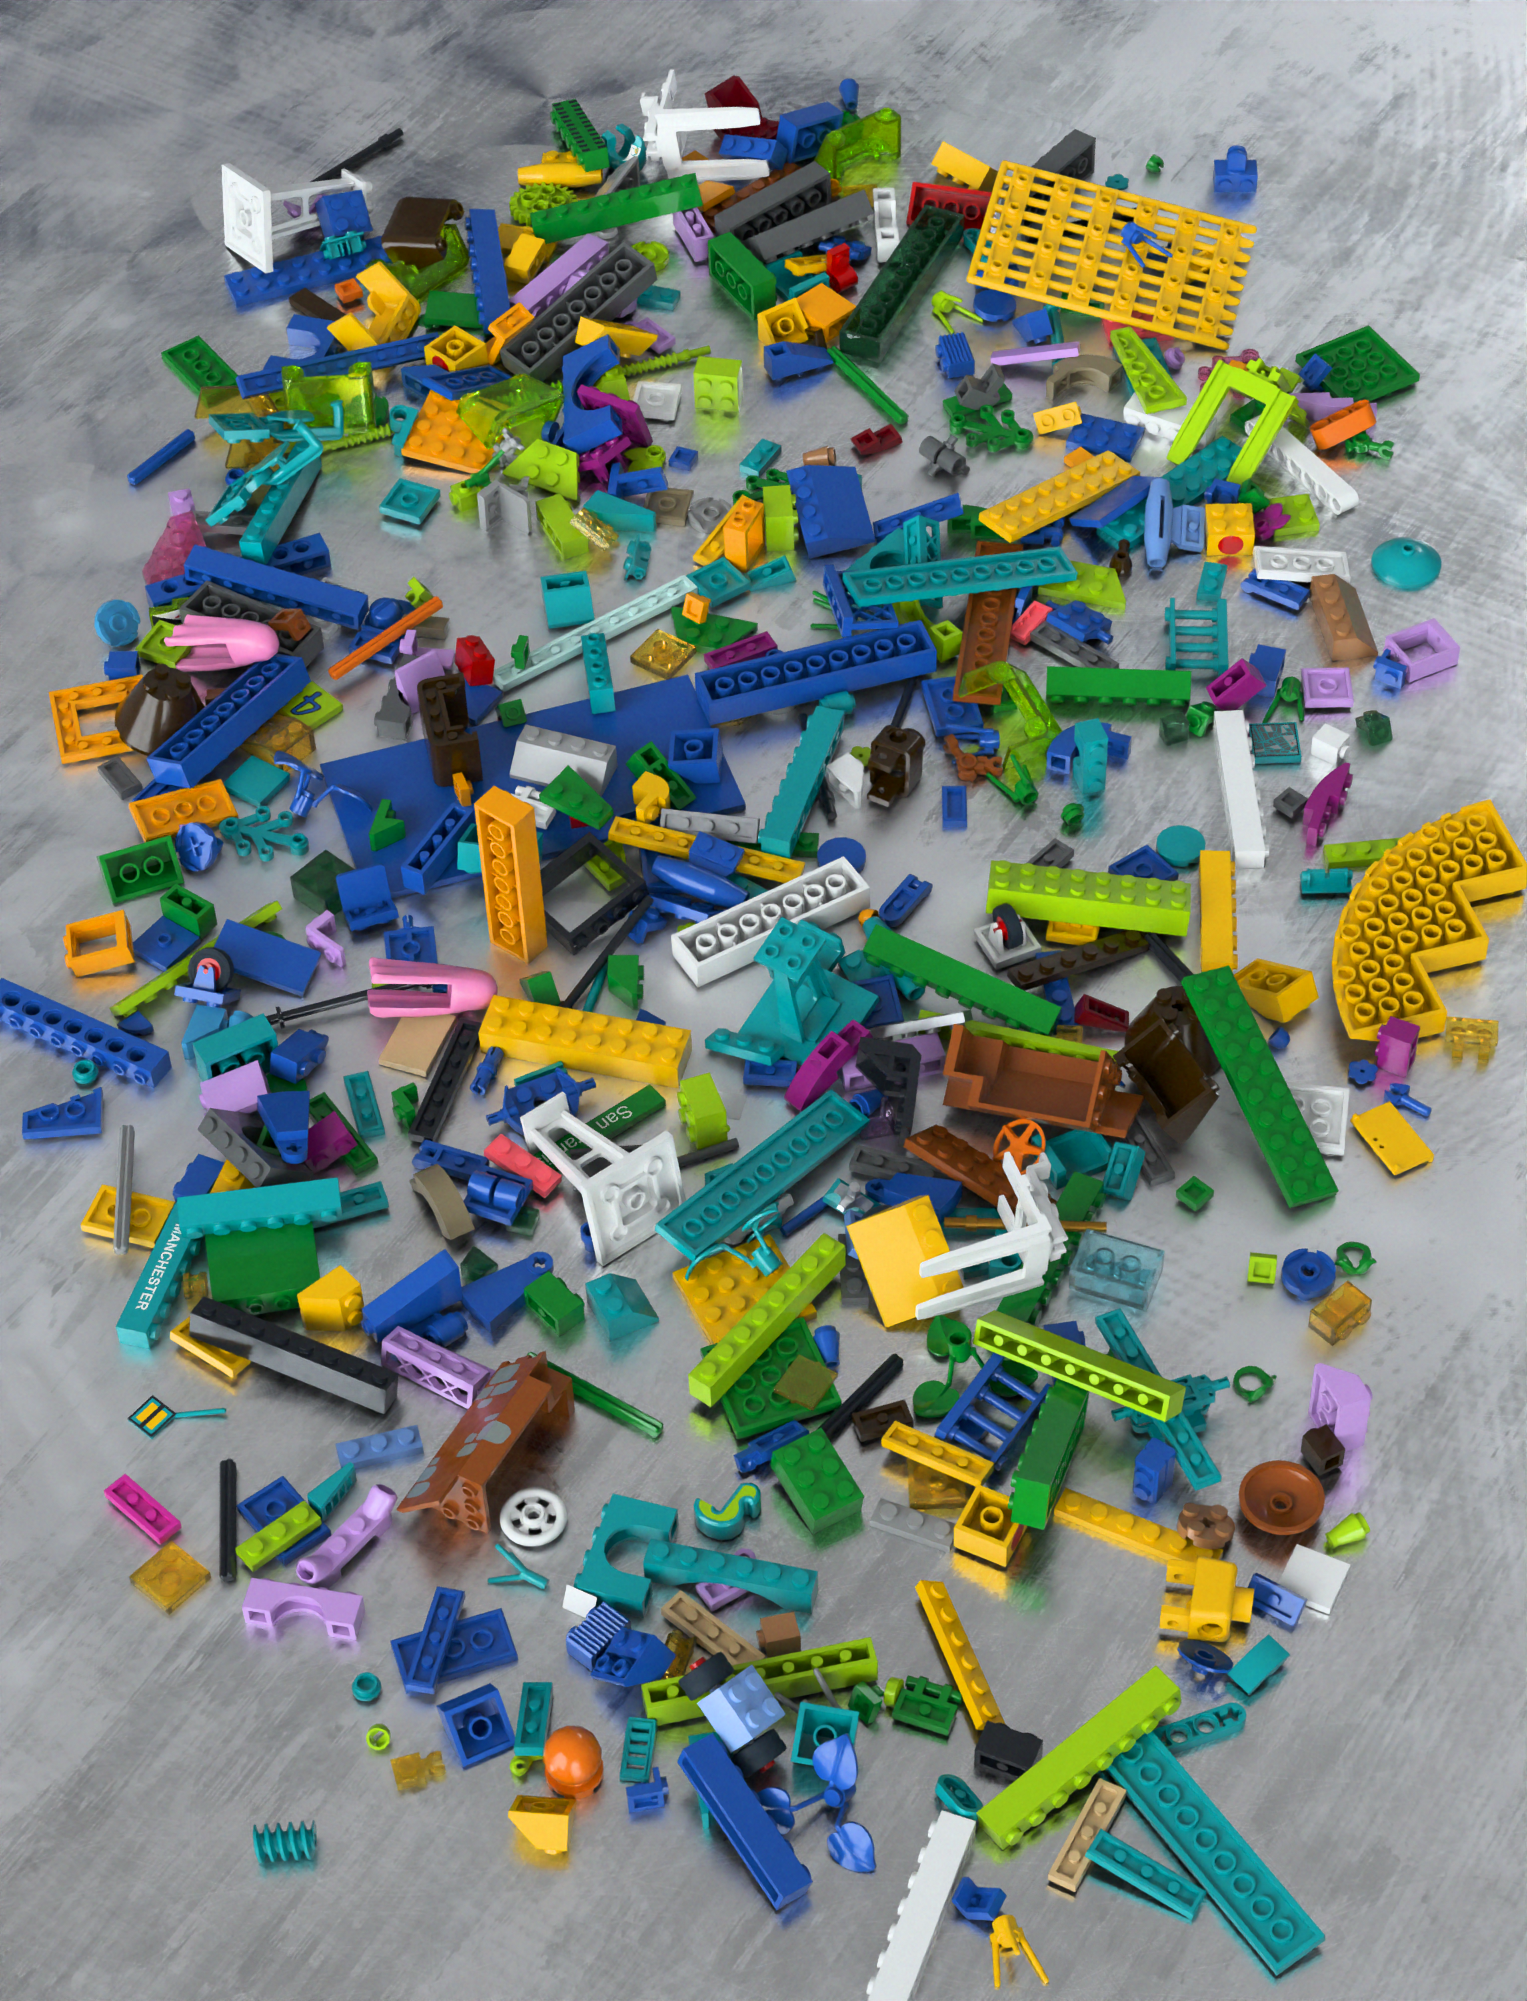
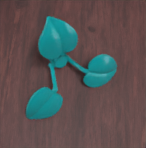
M778 1201L768 1205L758 1214L754 1215L741 1229L745 1233L752 1227L754 1233L749 1237L747 1243L749 1244L750 1241L757 1238L761 1244L751 1254L754 1257L753 1260L725 1243H717L703 1251L690 1264L685 1279L688 1281L691 1272L698 1263L721 1250H726L745 1261L752 1269L757 1266L765 1277L778 1269L783 1263L772 1249L767 1246L762 1235L765 1232L782 1226V1214L780 1212L775 1214L758 1228L759 1222L770 1213L778 1212Z

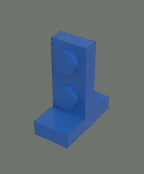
M620 462L613 463L611 466L607 494L624 500L628 496L668 489V481L662 467L625 473Z

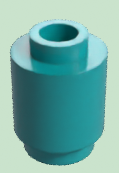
M846 690L824 696V699L819 700V706L844 711V715L853 713V708H856V702L853 694H849Z

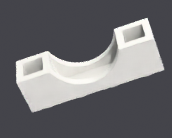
M894 187L873 188L878 262L899 261L898 227H896Z

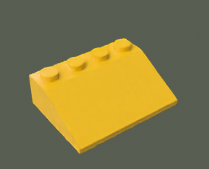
M929 1195L916 1196L846 1226L885 1327L916 1317V1305L964 1288L957 1270L921 1278L919 1274L921 1262L950 1252Z

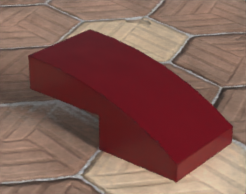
M892 424L874 433L868 428L850 438L861 455L881 452L903 443L900 434Z

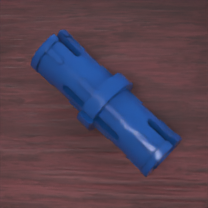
M494 1046L489 1047L483 1062L479 1063L476 1069L478 1070L470 1085V1090L478 1095L479 1091L480 1095H484L491 1079H494L497 1075V1067L504 1056L503 1051L498 1047L495 1048L494 1053H492Z

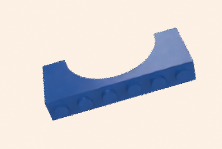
M608 334L563 356V442L568 450L571 449L578 455L622 434V419L611 405L596 410H583V405L577 393L581 384L587 387L593 386L606 371L620 363V349Z

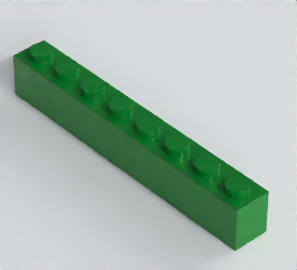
M691 173L530 213L535 237L545 239V244L700 207L703 206L696 173Z
M877 924L863 949L864 958H866V962L878 968L880 965L884 966L896 977L903 978V976L912 979L913 984L921 988L928 986L935 989V993L943 998H955L959 1000L958 1003L967 1009L977 1008L982 1011V1015L989 1019L995 1020L997 1017L1005 1021L1004 1024L1012 1029L1019 1030L1021 1028L1030 1033L1051 1037L1062 1015V1007Z
M1074 1171L1056 1203L1059 1220L1094 1221L1095 1211L1097 1208L1101 1209L1106 1199V1194L1103 1193L1104 1182ZM1065 1231L1068 1240L1063 1242L1066 1253L1061 1254L1060 1259L1048 1261L1046 1274L1042 1275L1044 1285L1004 1297L996 1311L1037 1326L1041 1318L1042 1307L1048 1306L1053 1294L1052 1289L1054 1286L1060 1285L1063 1278V1269L1065 1266L1069 1267L1071 1265L1076 1246L1080 1247L1082 1245L1085 1232Z

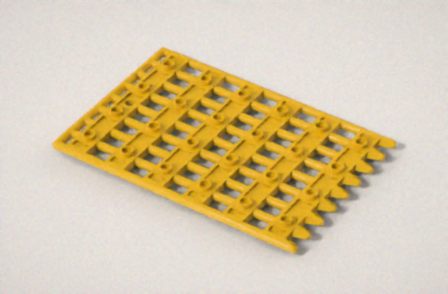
M1003 160L998 170L966 280L970 284L1209 347L1228 350L1229 343L1216 336L1232 335L1233 329L1221 323L1220 320H1236L1237 314L1223 306H1239L1241 300L1227 293V291H1243L1244 285L1230 277L1246 276L1247 270L1234 264V262H1249L1251 256L1237 250V248L1253 247L1254 242L1242 236L1241 233L1254 234L1257 232V227ZM1007 170L1014 171L1012 177L1006 176ZM1034 177L1055 182L1054 188L1033 183ZM1003 184L1009 185L1008 191L1002 190ZM1079 188L1096 193L1095 199L1075 194V189ZM1030 191L1051 196L1050 202L1029 197ZM999 198L1005 199L1004 205L998 204ZM1121 199L1138 204L1137 209L1117 205L1116 201ZM1075 202L1090 206L1092 211L1090 213L1070 208L1071 203ZM1026 205L1047 210L1046 216L1025 211ZM1158 210L1178 214V220L1157 215ZM995 212L1001 213L1000 219L993 218ZM1113 213L1134 218L1133 222L1138 226L1157 234V237L1154 239L1172 243L1171 249L1163 247L1172 253L1173 256L1171 258L1143 240L1139 244H1131L1144 262L1145 267L1163 271V278L1142 273L1143 268L1127 246L1125 252L1104 247L1106 241L1125 246L1121 242L1124 239L1123 237L1108 233L1109 227L1122 230L1128 223L1112 219ZM1068 216L1089 222L1088 226L1085 227L1066 221ZM1022 219L1042 224V230L1022 226ZM1200 220L1220 225V230L1216 231L1199 226ZM1159 224L1174 228L1175 233L1173 235L1154 230V225ZM991 227L997 228L995 234L989 232ZM1065 230L1084 235V240L1079 241L1062 235ZM1022 234L1039 239L1038 244L1017 240V236ZM1144 234V236H1146L1149 239L1153 238L1151 236ZM1196 235L1216 239V246L1196 241ZM986 241L993 242L991 248L985 247ZM1064 245L1081 250L1080 255L1058 251L1059 246ZM1014 248L1035 254L1034 258L1030 259L1012 253ZM1193 249L1200 251L1208 250L1209 253L1213 254L1212 260L1192 255ZM1147 252L1168 257L1167 263L1146 258ZM982 255L988 257L987 263L981 262ZM1101 256L1123 261L1122 265L1119 267L1100 262ZM1058 259L1077 264L1076 269L1071 270L1054 265L1055 260ZM1009 263L1029 267L1030 272L1027 274L1008 269ZM1189 263L1209 267V274L1188 269ZM978 270L984 271L983 277L976 276ZM1100 270L1119 275L1118 281L1096 276L1097 271ZM1056 274L1073 279L1072 284L1069 285L1050 280L1051 275ZM1005 277L1026 282L1025 289L1005 284ZM1186 277L1206 283L1205 289L1184 284ZM1142 281L1161 286L1160 292L1140 288L1139 283ZM1097 285L1115 290L1114 296L1092 291L1093 286ZM1047 289L1068 293V298L1066 300L1047 295ZM1182 292L1202 297V303L1182 299ZM1139 296L1157 301L1156 307L1137 303L1135 298ZM1090 299L1110 304V311L1089 306ZM1178 307L1199 312L1198 318L1177 313ZM1132 310L1152 315V322L1131 317ZM1178 322L1196 327L1195 332L1191 333L1173 328L1174 323Z

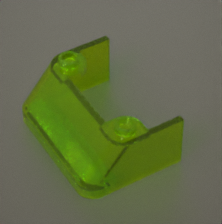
M996 661L965 673L958 695L961 698L997 683L1005 686L1026 720L1024 734L1027 737L1026 740L1008 747L1002 764L1003 769L1006 770L1014 766L1010 757L1012 754L1016 756L1019 764L1047 753L1050 744L1062 732V729L1028 674L1024 670L1005 661Z

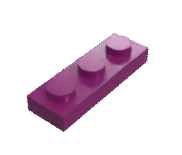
M766 631L704 654V662L711 670L765 657L768 651L778 649V645Z

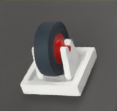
M1007 903L993 909V923L974 929L975 939L995 970L1034 957L1036 953L1041 952L1042 947L1022 917L1016 914L1012 906Z

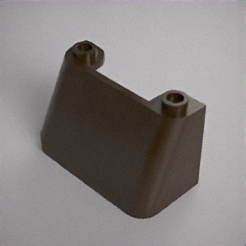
M404 197L397 202L382 235L381 244L402 276L444 260L447 254L448 243L442 238L440 233L446 221L450 219L458 221L463 217L465 211L462 204L455 199Z
M1161 1017L1113 1055V1058L1120 1067L1127 1070L1128 1077L1137 1085L1156 1113V1121L1162 1130L1181 1145L1190 1138L1220 1095L1217 1091L1221 1088L1211 1076L1207 1078L1179 1038L1182 1035L1179 1028L1173 1022L1168 1024Z

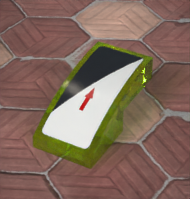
M190 597L172 599V605L150 607L151 627L153 628L159 620L174 625H181L179 608Z

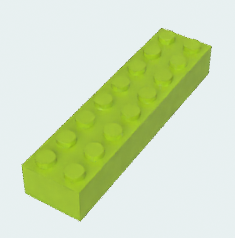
M991 860L986 913L992 914L995 907L1007 903L1022 918L1186 937L1191 913V883L1159 880L1157 878H1141L1132 875H1115L1107 872H1089L1081 869H1063L1056 866H1037L1031 863H1011L1005 860Z

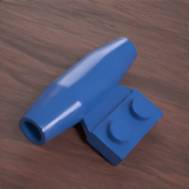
M699 831L689 850V862L659 855L653 864L651 871L653 875L675 889L713 905L732 908L750 898V892L727 879L738 868L745 854L744 849Z

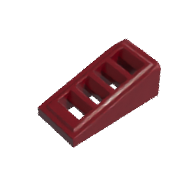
M1083 994L1075 1005L1074 1022L1084 1026L1126 1033L1129 1028V1011Z

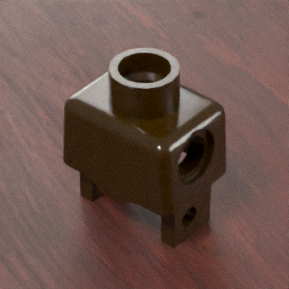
M886 725L871 742L868 769L870 771V782L874 786L867 793L868 800L889 807L898 795L907 797L921 779L923 750L926 743L918 731L911 728L901 729L893 725ZM892 771H901L902 773H904V775L901 777H892L891 775H889V773Z

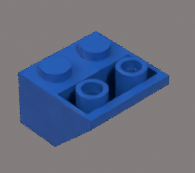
M621 1627L613 1636L611 1644L603 1656L597 1660L590 1676L593 1679L624 1687L661 1680L676 1654L655 1635Z

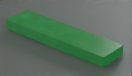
M325 1092L310 1099L309 1117L314 1124L335 1111L357 1142V1146L341 1156L355 1175L378 1164L376 1155Z

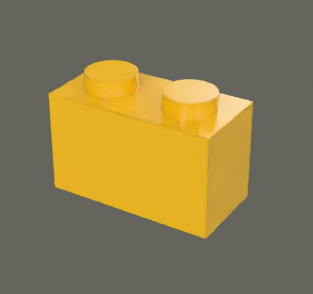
M521 233L519 239L514 242L509 257H506L503 265L507 279L528 284L535 278L548 254L545 239Z

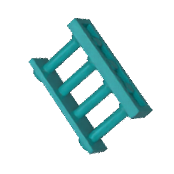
M1170 598V606L1165 607V621H1169L1170 655L1166 656L1165 670L1213 669V672H1217L1218 678L1228 670L1227 599H1217V608H1212V610H1175V598ZM1175 619L1212 620V622H1216V625L1213 624L1212 627L1175 626ZM1175 636H1212V639H1216V641H1213V643H1177ZM1176 652L1212 653L1217 655V657H1213V660L1176 659Z

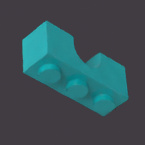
M1099 718L1075 723L1074 741L1080 756L1073 758V777L1082 795L1105 790L1108 750L1106 732Z

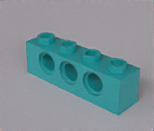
M604 633L581 636L592 714L616 711Z

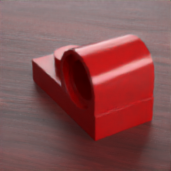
M846 243L827 250L826 274L829 276L830 287L836 293L843 292L858 284L857 274L849 265L850 247Z

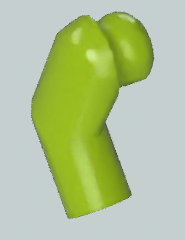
M514 1756L510 1763V1770L514 1775L522 1776L529 1770L534 1761L542 1760L543 1756Z

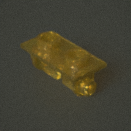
M676 1629L668 1634L665 1645L676 1654V1657L661 1680L685 1675L689 1660L694 1654L693 1649L697 1640L696 1636L685 1639L683 1632Z

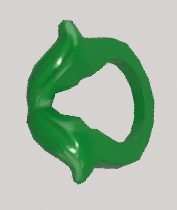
M1346 1242L1336 1250L1338 1260L1335 1261V1265L1340 1266L1346 1273L1351 1275L1364 1274L1372 1264L1377 1263L1371 1256L1370 1248L1359 1242ZM1357 1247L1365 1252L1357 1268L1353 1267L1348 1256L1344 1254V1249Z
M1246 1366L1236 1372L1233 1384L1235 1390L1248 1398V1402L1251 1403L1260 1399L1265 1394L1266 1389L1274 1385L1277 1376L1269 1375L1257 1366ZM1245 1374H1254L1264 1385L1254 1391L1246 1390L1240 1385L1239 1379Z

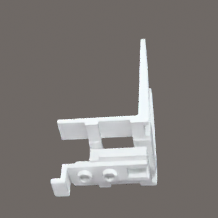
M674 69L669 70L667 82L662 85L661 104L659 96H647L646 92L642 93L640 99L643 116H648V122H645L644 125L645 133L643 141H648L646 156H651V161H660L662 157L668 179L696 173L698 182H705L707 180H746L769 176L770 170L767 160L682 161L687 140L686 131L759 125L761 118L758 108L673 109L672 104L677 89Z
M1010 1151L1004 1153L1003 1169L1018 1198L1015 1216L1005 1196L1001 1195L998 1199L997 1211L1008 1233L921 1262L919 1274L921 1278L944 1274L1016 1253L1019 1254L1024 1264L1023 1269L916 1305L915 1310L917 1320L947 1314L1044 1285L1042 1275L1046 1274L1048 1261L1060 1259L1061 1254L1066 1253L1063 1242L1068 1240L1059 1221L1058 1209L1054 1203H1050L1047 1187L1041 1181L1050 1177L1051 1163L1046 1153H1040L1038 1163L1027 1166L1026 1175L1020 1174Z

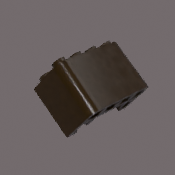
M463 673L427 678L420 681L417 685L421 725L431 772L435 784L442 787L454 786L453 774L460 772L463 773L466 781H483L477 731L472 732V734L464 731L469 726V716Z

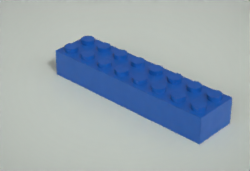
M275 654L271 659L256 662L146 758L155 781L190 789L196 786L198 781L206 774L212 772L216 765L226 759L234 749L241 746L252 733L258 731L261 725L271 719L279 709L286 706L296 694L302 692L303 688L311 682L303 659L301 657Z

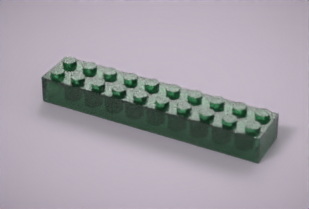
M925 205L839 331L840 351L842 353L878 363L881 362L963 238L964 214Z

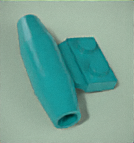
M877 916L871 917L863 923L862 928L867 941L876 924L891 930ZM860 949L842 957L838 962L839 968L850 982L891 974L889 969L880 965L878 968L867 963L863 950L860 951ZM893 975L896 988L909 1001H915L924 995L925 988L913 984L912 979L906 976L899 978Z

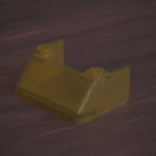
M238 386L201 387L194 417L196 419L209 418V414L254 413L257 417H267V415L279 412L269 394L242 400ZM284 422V429H290L288 424ZM270 435V438L263 439V442H250V439H241L240 443H230L225 467L226 469L253 468L284 442Z

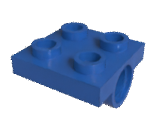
M484 1165L481 1171L475 1170L472 1173L467 1186V1196L463 1202L468 1213L511 1226L533 1188V1181Z

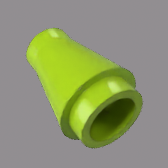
M1360 1512L1356 1514L1350 1513L1331 1531L1325 1533V1536L1334 1549L1344 1544L1365 1539V1535L1370 1533V1528Z

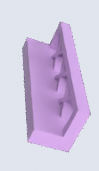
M400 1326L396 1327L382 1340V1366L467 1409L470 1408L477 1398V1390L488 1380L489 1371ZM391 1353L396 1355L400 1363L390 1359ZM412 1364L419 1367L423 1375L416 1372ZM435 1376L441 1378L446 1386L439 1384ZM457 1387L467 1391L468 1397L463 1396Z

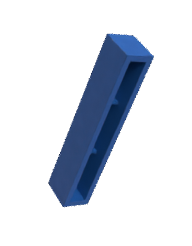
M712 1733L684 1748L677 1763L775 1909L778 1910L805 1895L813 1882L810 1871L804 1864L799 1862L794 1854L792 1844L782 1837L778 1831L775 1819L770 1814H767L761 1806L758 1794L749 1788L744 1780L741 1769L734 1765L728 1757L724 1744L721 1741H717Z

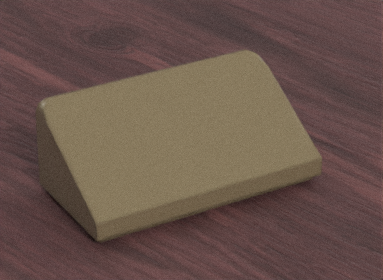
M430 616L411 630H416L417 637L446 639L450 618Z

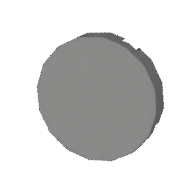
M713 497L699 499L690 506L688 521L696 531L711 534L732 507L727 501L720 498L719 501L713 500Z

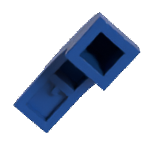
M1101 722L1108 737L1107 755L1128 760L1131 754L1132 736L1112 732V724ZM1075 725L1059 733L1047 750V769L1070 774L1073 768V758L1080 756L1074 741Z

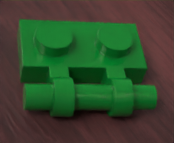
M908 1675L905 1686L914 1689V1691L901 1689L892 1712V1718L948 1736L958 1712V1705L949 1702L954 1701L961 1704L963 1697L960 1691L955 1690L954 1686L949 1684L942 1686L929 1682V1678L923 1676L916 1678ZM925 1693L938 1696L939 1699L926 1696Z

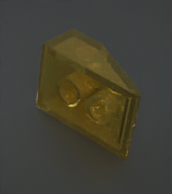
M274 715L271 719L267 720L259 727L258 731L252 733L241 746H238L248 754L286 772L291 767L286 764H274L276 751L286 752L302 761L316 750L314 732L311 727L297 718Z

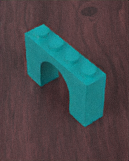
M898 527L843 571L905 565L904 530ZM927 546V552L933 558V552Z
M612 1494L609 1504L605 1503L603 1506L600 1527L596 1526L594 1529L591 1550L587 1549L583 1558L584 1568L582 1573H577L574 1588L597 1597L596 1607L601 1605L602 1602H606L620 1613L644 1618L653 1595L651 1579L621 1572L609 1564L607 1557L616 1546L627 1541L637 1540L649 1543L650 1539L672 1543L679 1526L678 1509Z

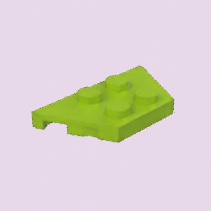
M537 439L502 472L503 475L517 481H521L524 476H529L528 485L553 494L561 493L564 498L580 503L581 499L578 494V483H580V474L578 472L579 455L576 452Z
M1070 561L1077 571V579L1075 581L1038 586V594L1072 601L1077 600L1083 603L1120 610L1126 609V599L1116 569Z

